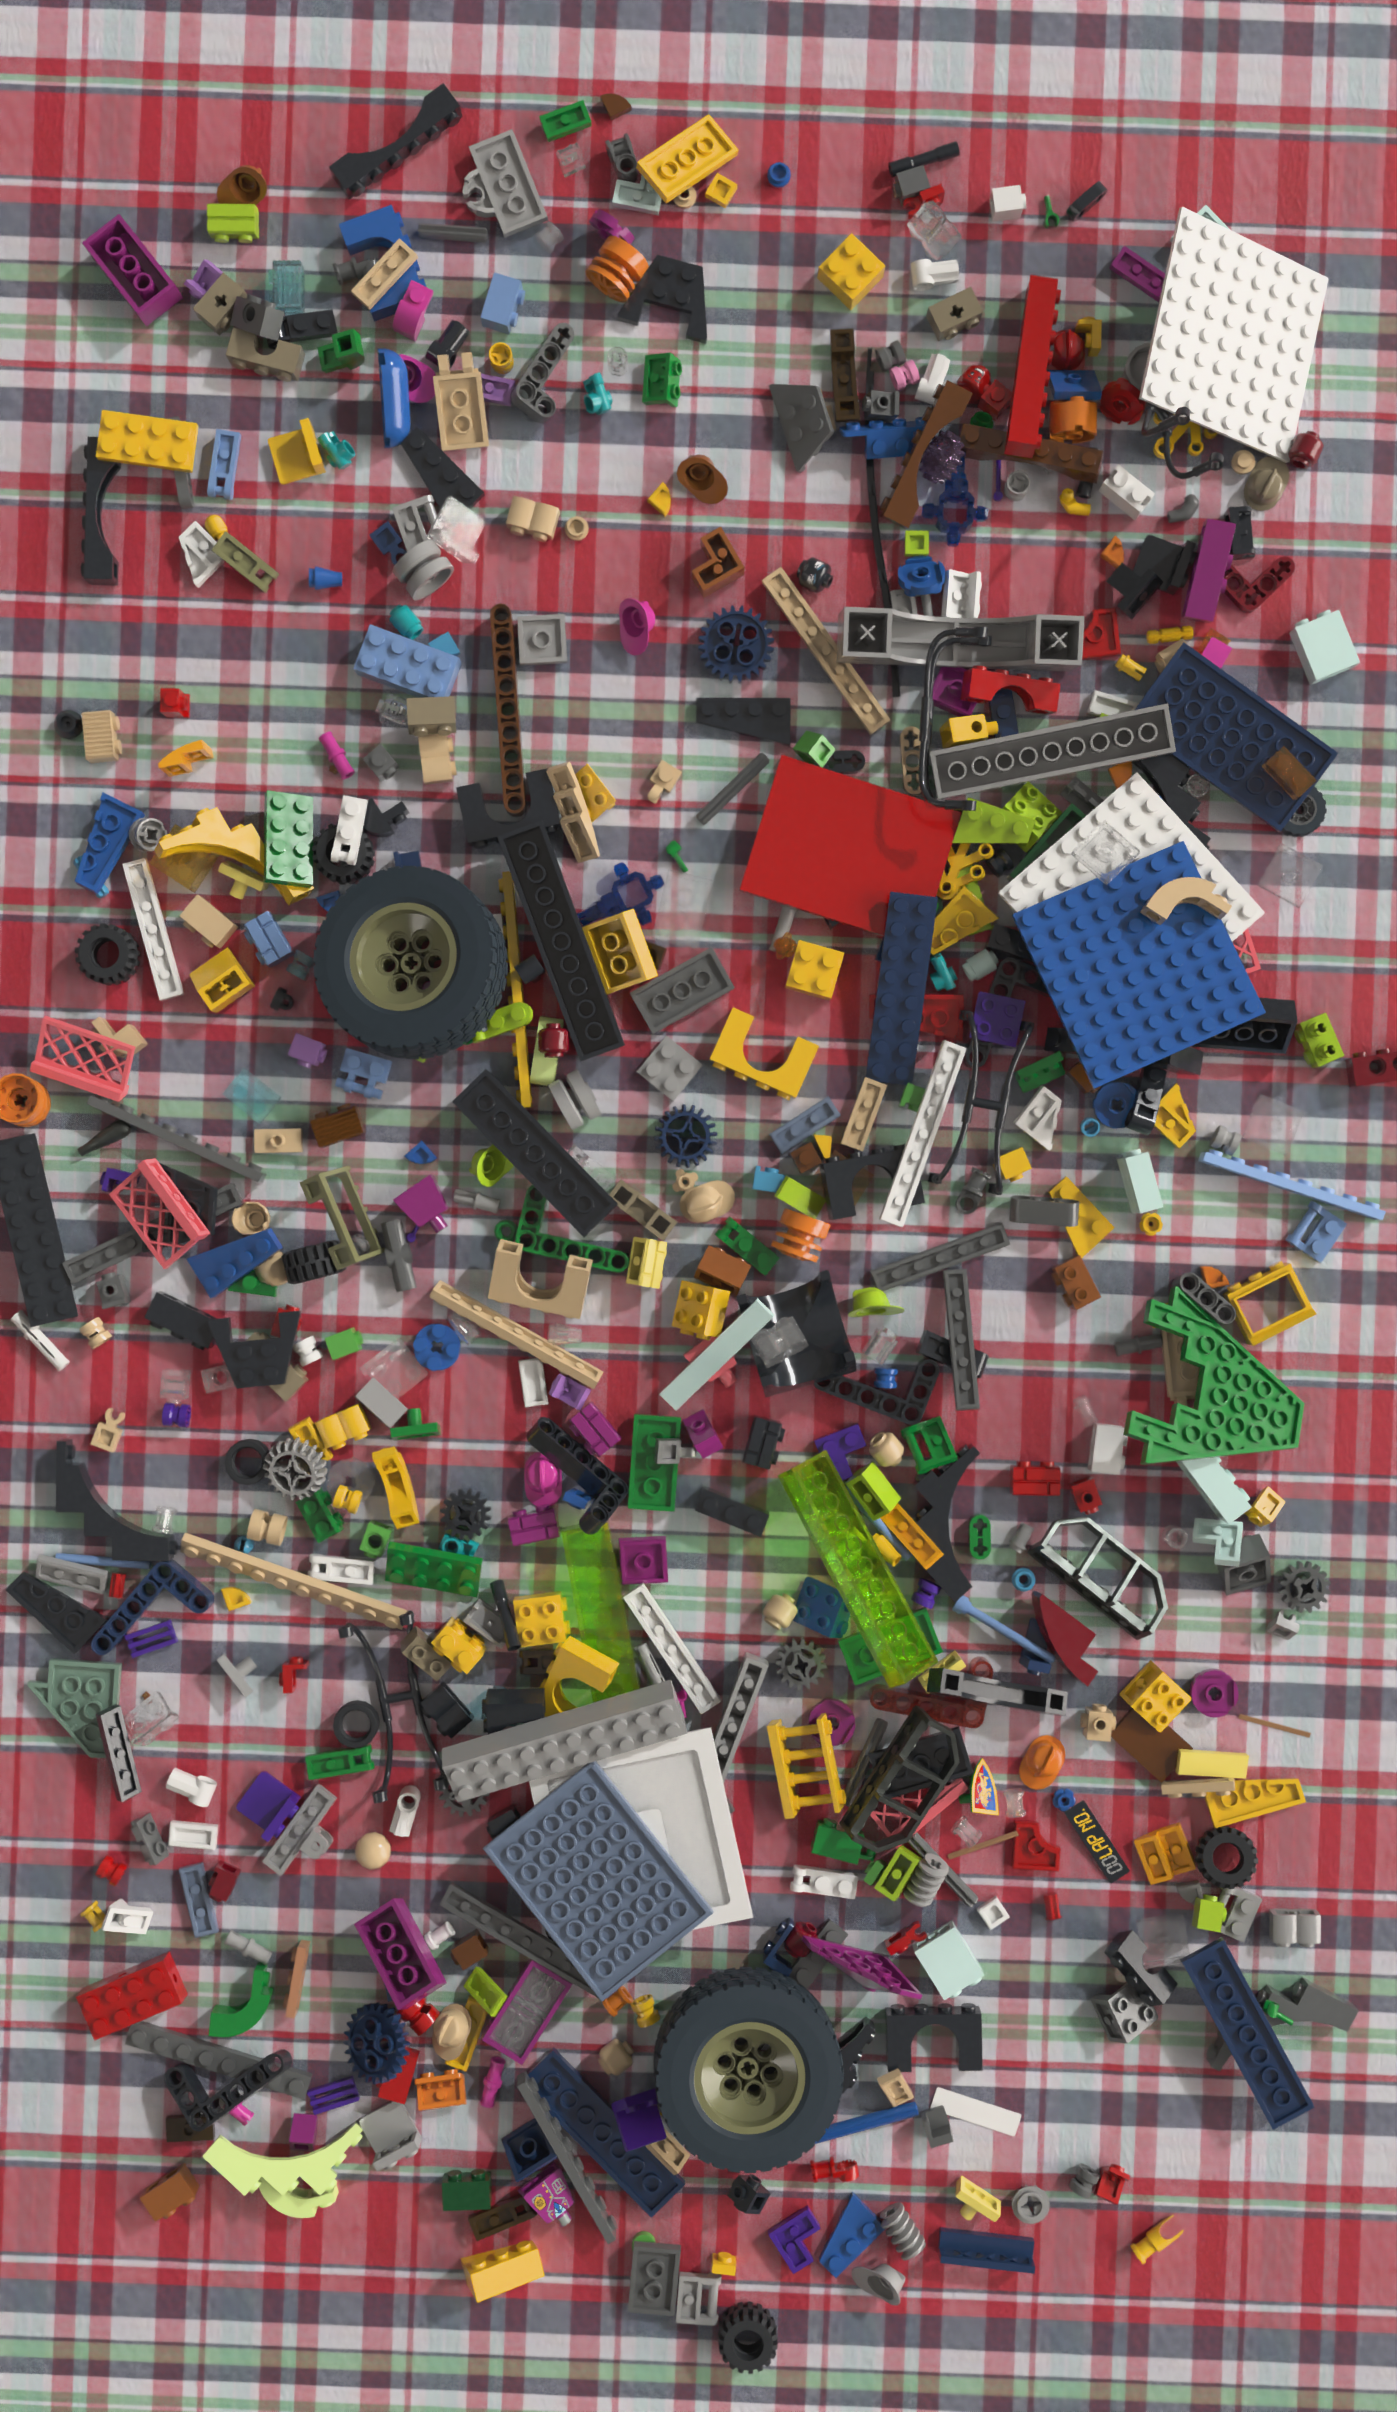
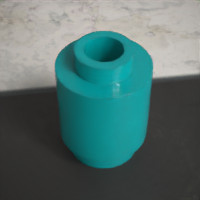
M397 605L391 610L389 621L403 637L414 640L423 632L422 622L407 605Z

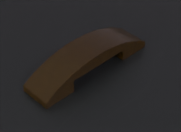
M854 328L830 329L832 388L836 422L860 421L855 368Z

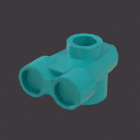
M595 373L589 376V379L583 381L585 390L588 393L584 396V405L590 414L596 412L597 415H601L612 409L611 404L613 400L610 392L605 390L601 373Z
M334 431L330 433L325 432L317 438L323 449L325 448L329 454L327 459L334 468L338 467L339 470L345 469L352 463L351 459L356 455L353 447L346 440L339 442L340 440Z
M941 952L932 955L930 961L936 972L930 974V978L937 992L944 988L948 991L956 987L954 981L958 978L952 966L946 967V962Z
M445 1533L438 1549L474 1556L480 1543L469 1540V1542L460 1540V1538L452 1537ZM450 1541L456 1542L457 1548L450 1549L448 1543Z

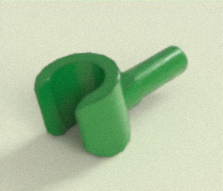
M1047 195L1044 197L1046 218L1043 222L1046 229L1049 227L1048 219L1054 220L1055 227L1059 224V216L1053 213L1050 196Z
M673 840L667 845L666 852L676 860L682 872L685 873L688 869L677 854L682 847Z
M1270 2000L1265 2001L1263 2007L1265 2013L1272 2018L1284 2021L1290 2026L1293 2025L1294 2021L1278 2012V2003Z

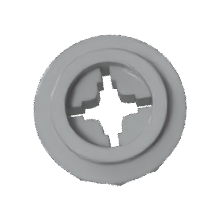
M1025 2185L1023 2188L1017 2189L1016 2194L1012 2197L1013 2212L1024 2223H1038L1049 2212V2198L1045 2191L1036 2185ZM1028 2196L1035 2202L1033 2203V2212H1031L1028 2205H1024L1027 2203Z

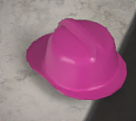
M399 354L404 360L408 371L409 400L416 403H425L433 399L435 396L433 376H436L434 370L410 356Z
M626 598L619 607L621 643L629 654L634 656L641 655L648 646L649 631L654 627L655 615L647 601L639 602L633 598Z
M540 1452L531 1455L525 1463L524 1483L528 1500L535 1506L545 1504L552 1506L561 1497L562 1470Z

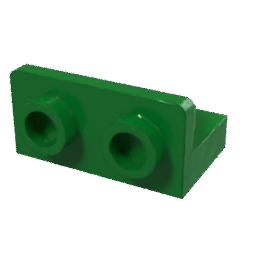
M672 353L645 355L642 403L645 405L667 403L671 407L678 406V399L681 394L679 382L680 375L682 374V364Z
M1060 1051L1013 1073L1022 1093L1031 1091L1065 1074L1061 1061L1064 1059Z
M322 1487L317 1492H314L313 1496H306L304 1499L295 1502L318 1543L344 1529L343 1517L338 1511H334L331 1505L333 1500L328 1491L324 1492Z

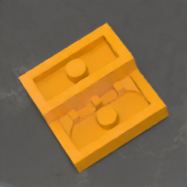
M198 740L172 751L158 763V766L169 777L193 772L191 763L213 759V752L203 740Z
M1180 1822L1162 1827L1134 1839L1150 1885L1171 1880L1174 1875L1197 1868Z

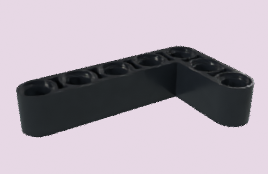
M1005 958L998 964L987 993L995 994V986L1000 985L1006 991L1005 997L1010 998L1016 985L1050 997L1036 966L1014 958ZM1006 963L1011 964L1014 968V973L1010 976L1004 974L1002 970L1003 965ZM1026 972L1034 973L1036 977L1035 983L1030 984L1026 982ZM970 1038L963 1060L965 1065L972 1069L973 1063L969 1059V1055L973 1051L972 1038ZM978 1040V1050L981 1056L978 1068L985 1064L993 1043Z
M921 1359L916 1365L904 1398L844 1375L829 1379L828 1384L824 1386L817 1383L814 1386L820 1391L906 1424L914 1425L920 1422L940 1369L938 1364L932 1359ZM932 1363L934 1367L933 1373L928 1376L923 1375V1365ZM842 1382H849L851 1384L849 1393L842 1394L839 1392L838 1388ZM918 1385H923L925 1387V1394L919 1398L915 1397L913 1394L914 1388ZM870 1390L873 1392V1399L867 1403L861 1401L862 1392ZM886 1399H893L895 1401V1407L891 1411L883 1409V1402ZM909 1407H914L917 1410V1415L913 1419L905 1417V1411Z
M541 1417L527 1432V1440L534 1448L595 1498L579 1520V1526L586 1534L594 1535L609 1520L628 1494V1486L620 1477L594 1455H591L588 1450L551 1419Z
M285 2049L269 2054L211 2098H209L189 2064L181 2063L168 2069L164 2075V2081L190 2127L195 2131H202L214 2125L291 2067L292 2056ZM276 2057L281 2061L280 2068L275 2064ZM177 2071L182 2076L181 2081H179L176 2077ZM257 2071L262 2074V2082L256 2077ZM238 2085L243 2088V2095L238 2092ZM189 2092L193 2094V2102L188 2097ZM219 2099H222L224 2101V2109L220 2107ZM201 2113L205 2115L206 2123L201 2120Z

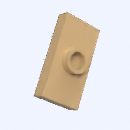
M254 1129L255 1153L303 1152V1129Z
M895 2069L877 2078L879 2086L892 2107H896L914 2098L910 2087L899 2069Z

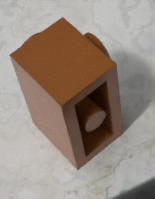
M709 1245L697 1267L694 1278L712 1287L730 1291V1295L736 1298L751 1265L747 1264L742 1258H735L726 1254L721 1248Z
M1075 1255L1051 1267L1054 1272L1051 1274V1277L1057 1287L1061 1286L1064 1292L1061 1296L1067 1307L1071 1306L1072 1309L1078 1310L1101 1298L1080 1255Z
M183 2163L146 2187L140 2196V2200L156 2222L162 2217L164 2219L169 2218L180 2205L187 2206L194 2201L200 2185L186 2164Z

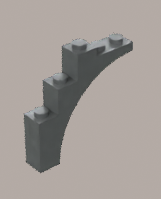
M1304 1977L1294 1985L1292 1997L1266 1984L1264 1990H1261L1256 1998L1262 2011L1265 2001L1270 2000L1279 2004L1278 2012H1281L1294 2022L1312 2021L1323 2023L1346 2032L1349 2031L1359 2012L1353 2003ZM1264 2012L1271 2027L1285 2023L1278 2018L1270 2017ZM1218 2030V2037L1215 2043L1209 2046L1206 2059L1212 2068L1220 2071L1232 2054Z

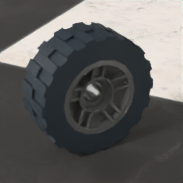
M1313 787L1300 805L1301 812L1303 813L1297 814L1295 812L1282 829L1284 835L1303 837L1321 826L1320 824L1324 821V816L1327 812L1325 807L1326 800L1323 799V794L1316 787Z

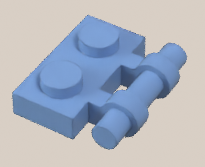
M346 1048L340 1071L347 1072L348 1077L347 1079L338 1077L335 1086L343 1088V1091L348 1093L353 1091L363 1094L365 1098L371 1099L374 1097L381 1099L383 1090L376 1089V1083L386 1084L392 1061ZM356 1076L369 1079L367 1086L356 1083Z

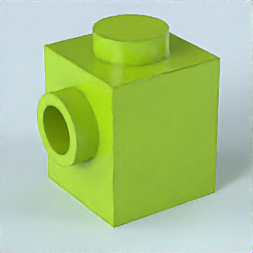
M1203 1894V1898L1195 1897L1192 1926L1198 1929L1221 1933L1222 1922H1225L1227 1910L1224 1908L1225 1903L1217 1901L1218 1896Z

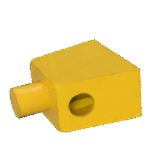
M984 714L949 718L939 728L942 747L945 749L985 741L988 735L998 734L997 721H986Z

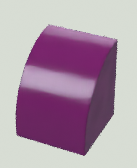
M294 2113L289 2138L290 2150L314 2151L318 2124L317 2115Z

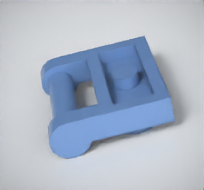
M1311 1200L1307 1206L1309 1208L1292 1235L1289 1234L1285 1240L1318 1263H1322L1347 1223ZM1316 1214L1321 1216L1320 1220L1303 1243L1300 1238Z

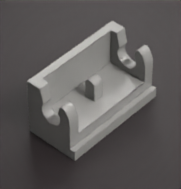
M374 1377L355 1396L361 1404L389 1429L408 1410Z
M479 1598L463 1622L502 1649L505 1645V1639L499 1612Z

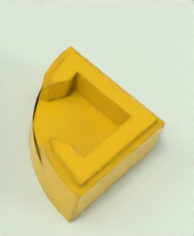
M662 482L647 499V502L666 517L671 506V496L668 487Z
M224 1587L221 1589L228 1612L252 1603L250 1597L239 1588Z

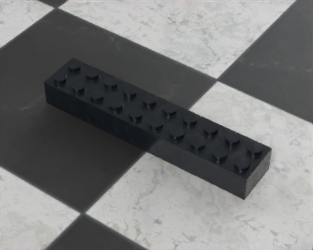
M543 820L498 835L497 838L580 1062L625 1046Z

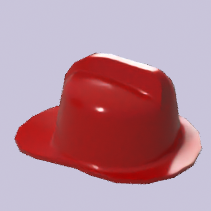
M1071 329L1056 332L1054 344L1049 347V351H1053L1051 366H1047V371L1084 370L1085 347L1082 338L1074 331H1071Z

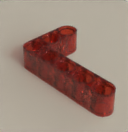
M978 1656L971 1660L968 1674L992 1679L993 1668L986 1658ZM980 1664L987 1665V1670L983 1674L975 1672L976 1667ZM883 1684L873 1685L868 1692L871 1705L875 1709L908 1716L915 1704L920 1707L923 1702L929 1701L932 1703V1706L926 1713L937 1722L967 1728H978L982 1725L987 1703L966 1699L958 1700ZM878 1692L886 1694L885 1699L881 1702L873 1699L874 1695ZM900 1697H907L909 1702L905 1706H898L897 1700ZM953 1706L955 1711L952 1715L946 1716L943 1714L944 1708ZM975 1710L978 1712L974 1720L966 1719L969 1711Z

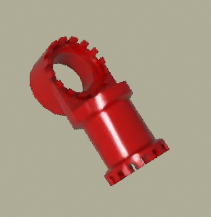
M833 2156L829 2157V2160L819 2162L810 2160L814 2183H817L820 2179L830 2177L843 2182L853 2181L859 2177L858 2165L855 2160L853 2162L850 2159V2162L843 2160L842 2162L834 2163Z

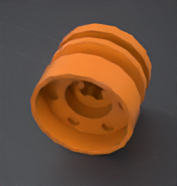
M610 235L599 249L601 257H594L592 264L587 267L585 273L589 281L603 294L617 302L624 303L630 297L629 293L635 289L633 282L640 281L647 271L648 263L632 245L621 238Z
M17 1073L0 1078L1 1119L19 1127H32L38 1125L47 1117L51 1107V1098L48 1090L42 1083ZM23 1098L27 1099L25 1101L26 1106L21 1105L23 1103Z
M784 1208L779 1223L788 1228L787 1233L776 1231L775 1235L783 1237L784 1241L782 1244L772 1240L771 1246L792 1258L817 1263L819 1257L809 1254L811 1248L818 1251L822 1250L813 1241L814 1238L826 1239L830 1224Z

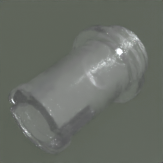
M1082 1395L1073 1400V1408L1077 1409L1084 1426L1088 1427L1093 1425L1092 1422H1098V1418L1090 1405V1398Z

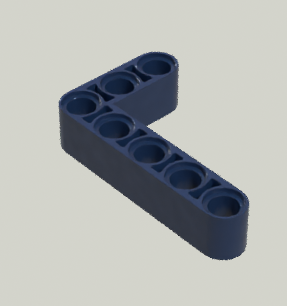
M175 1560L160 1561L149 1571L91 1641L92 1650L98 1655H105L113 1650L164 1589L168 1590L195 1613H203L209 1609L214 1603V1595ZM162 1565H166L169 1567V1576H165L161 1573ZM180 1580H183L188 1584L187 1591H183L179 1588ZM146 1583L154 1586V1594L146 1591ZM198 1595L206 1599V1606H200L197 1603ZM131 1601L139 1604V1612L131 1609ZM116 1619L123 1621L125 1625L124 1630L116 1627ZM101 1637H104L109 1641L108 1648H105L101 1645Z

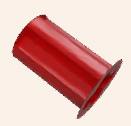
M112 1572L109 1595L107 1597L125 1598L123 1597L125 1573Z
M1049 1892L1043 1894L1046 1918L1044 1919L1057 1920L1062 1918L1063 1916H1060L1057 1893Z

